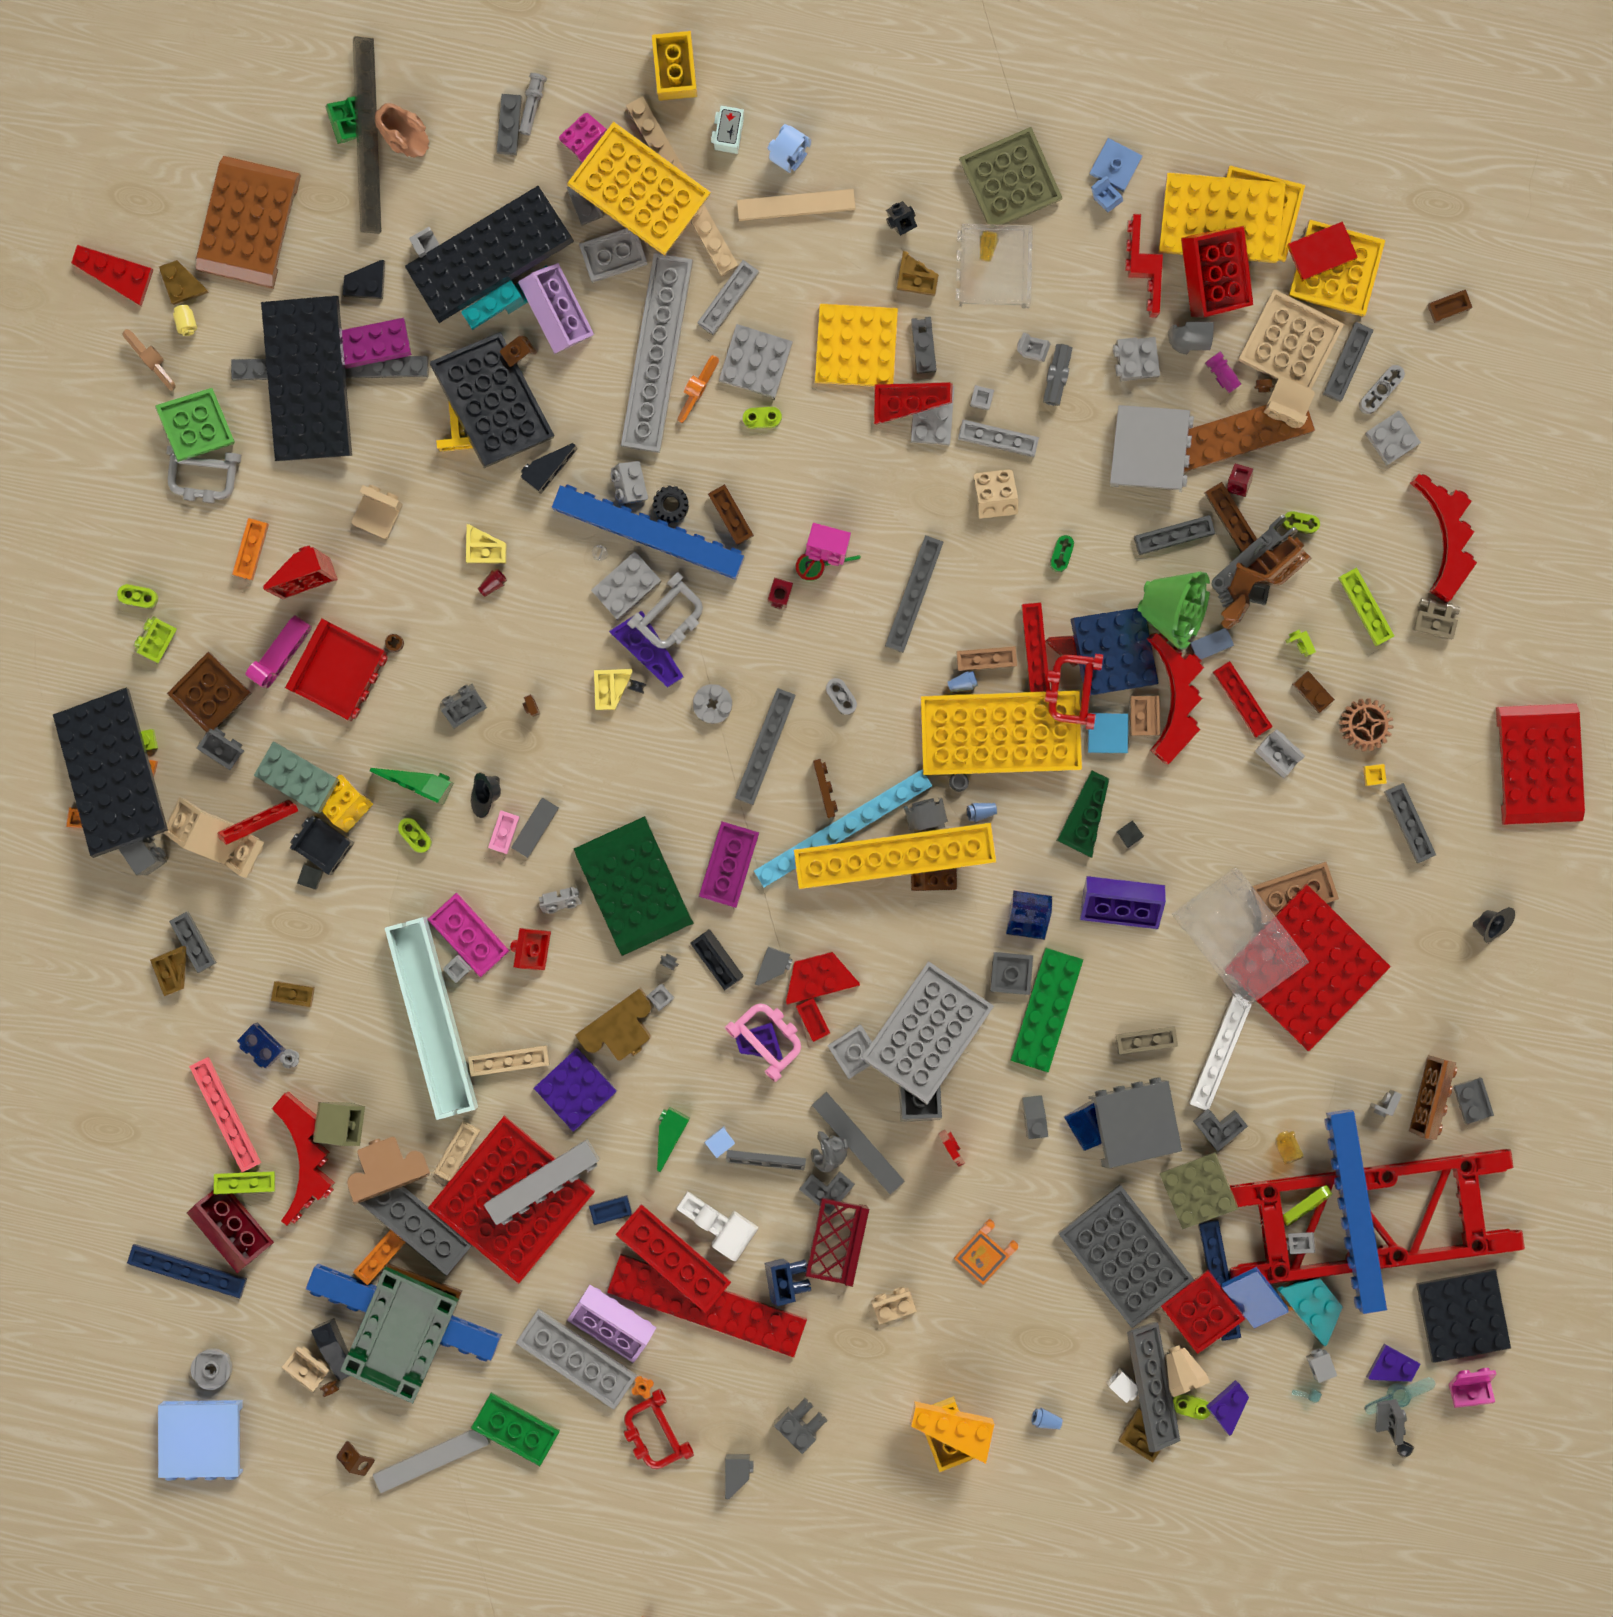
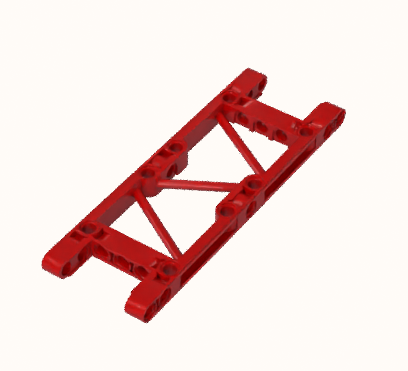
M1511 1149L1364 1167L1367 1190L1392 1187L1397 1183L1398 1176L1442 1170L1410 1251L1396 1244L1371 1212L1373 1227L1386 1243L1381 1245V1247H1377L1380 1269L1524 1250L1525 1244L1522 1230H1510L1507 1228L1486 1231L1478 1175L1506 1172L1507 1169L1514 1168ZM1463 1161H1467L1468 1167L1462 1171L1461 1164ZM1452 1169L1453 1177L1456 1179L1458 1193H1456V1197L1459 1199V1217L1462 1220L1463 1232L1461 1235L1463 1244L1419 1250ZM1336 1171L1229 1185L1238 1207L1258 1205L1266 1258L1265 1261L1243 1263L1231 1267V1279L1255 1267L1259 1269L1269 1284L1352 1273V1269H1349L1347 1257H1350L1349 1251L1345 1256V1260L1302 1266L1301 1264L1306 1253L1296 1255L1292 1267L1289 1264L1280 1192L1325 1185L1332 1190L1335 1184L1334 1178H1337ZM1388 1171L1390 1174L1389 1179L1383 1181L1382 1174ZM1271 1187V1195L1264 1196L1265 1188ZM1328 1199L1315 1208L1306 1233L1315 1232ZM1475 1240H1478V1247L1476 1249H1472V1243ZM1400 1250V1257L1396 1260L1393 1259V1253ZM1282 1266V1273L1275 1275V1268Z

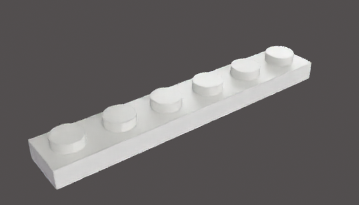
M1236 994L1232 995L1189 1104L1203 1110L1210 1109L1253 1001Z

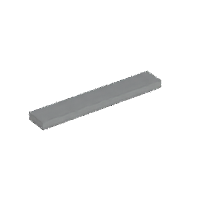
M471 1429L374 1473L373 1478L380 1493H383L490 1444V1441L487 1437Z

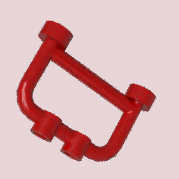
M1095 654V658L1077 655H1062L1058 657L1054 663L1053 671L1049 670L1047 682L1051 683V688L1046 690L1045 702H1049L1048 710L1053 719L1060 722L1086 725V729L1094 730L1096 714L1088 713L1093 670L1102 669L1103 654ZM1064 663L1086 665L1079 716L1060 714L1056 710L1061 667Z
M659 1388L652 1392L653 1397L631 1407L624 1417L627 1428L624 1431V1435L628 1442H634L636 1446L633 1449L637 1460L642 1458L645 1464L652 1469L663 1468L682 1457L687 1460L694 1456L693 1449L688 1441L681 1445L678 1443L660 1406L666 1404L667 1400L663 1391ZM649 1407L652 1408L674 1450V1453L659 1461L651 1459L646 1445L640 1438L638 1429L632 1422V1417L635 1414Z

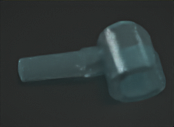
M1312 1389L1310 1394L1292 1390L1293 1395L1305 1397L1314 1403H1317L1322 1396L1321 1392Z

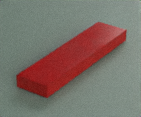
M1230 661L1213 671L1216 679L1255 738L1273 727Z
M286 800L217 833L218 837L223 843L228 845L298 812V808L292 801Z

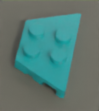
M1319 1277L1298 1281L1294 1285L1285 1288L1283 1286L1277 1289L1278 1292L1289 1303L1323 1346H1326L1343 1309L1340 1302Z

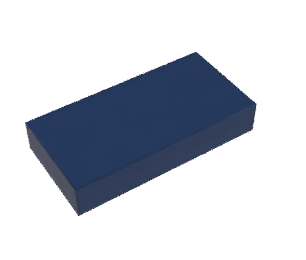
M628 1195L589 1205L594 1225L633 1214Z

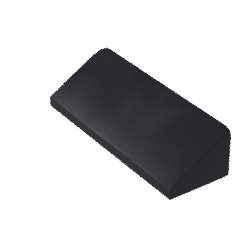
M710 929L690 943L724 991L744 977Z

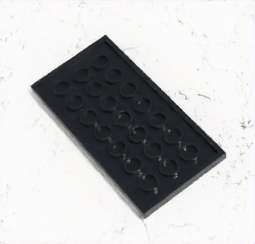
M536 186L428 251L427 255L422 258L418 257L405 265V268L438 323H441L572 244L574 240L540 187Z
M339 296L261 302L275 461L352 456Z
M126 687L53 714L90 856L95 858L168 831L130 690Z

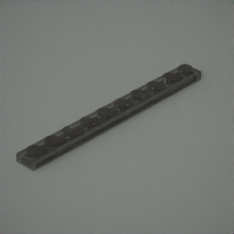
M354 36L353 62L360 232L380 234L382 228L378 129L375 124L377 104L374 38Z

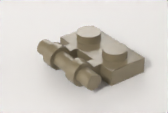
M1421 598L1419 605L1426 607V612H1417L1413 630L1446 639H1454L1458 620L1451 618V614L1458 615L1460 607L1453 606V603L1446 602V604L1437 602L1433 598ZM1434 609L1443 611V616L1433 614Z

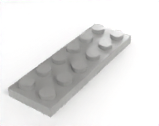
M540 1309L537 1310L516 1341V1344L612 1409L617 1407L637 1376Z

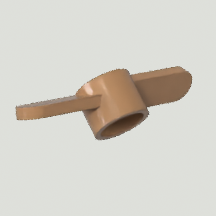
M125 329L122 333L123 337L138 353L142 361L155 372L169 390H174L176 388L175 383L160 366L165 361L152 345L146 349L132 331Z

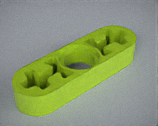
M1328 1186L1321 1187L1283 1215L1284 1224L1286 1226L1293 1224L1332 1196L1333 1193Z

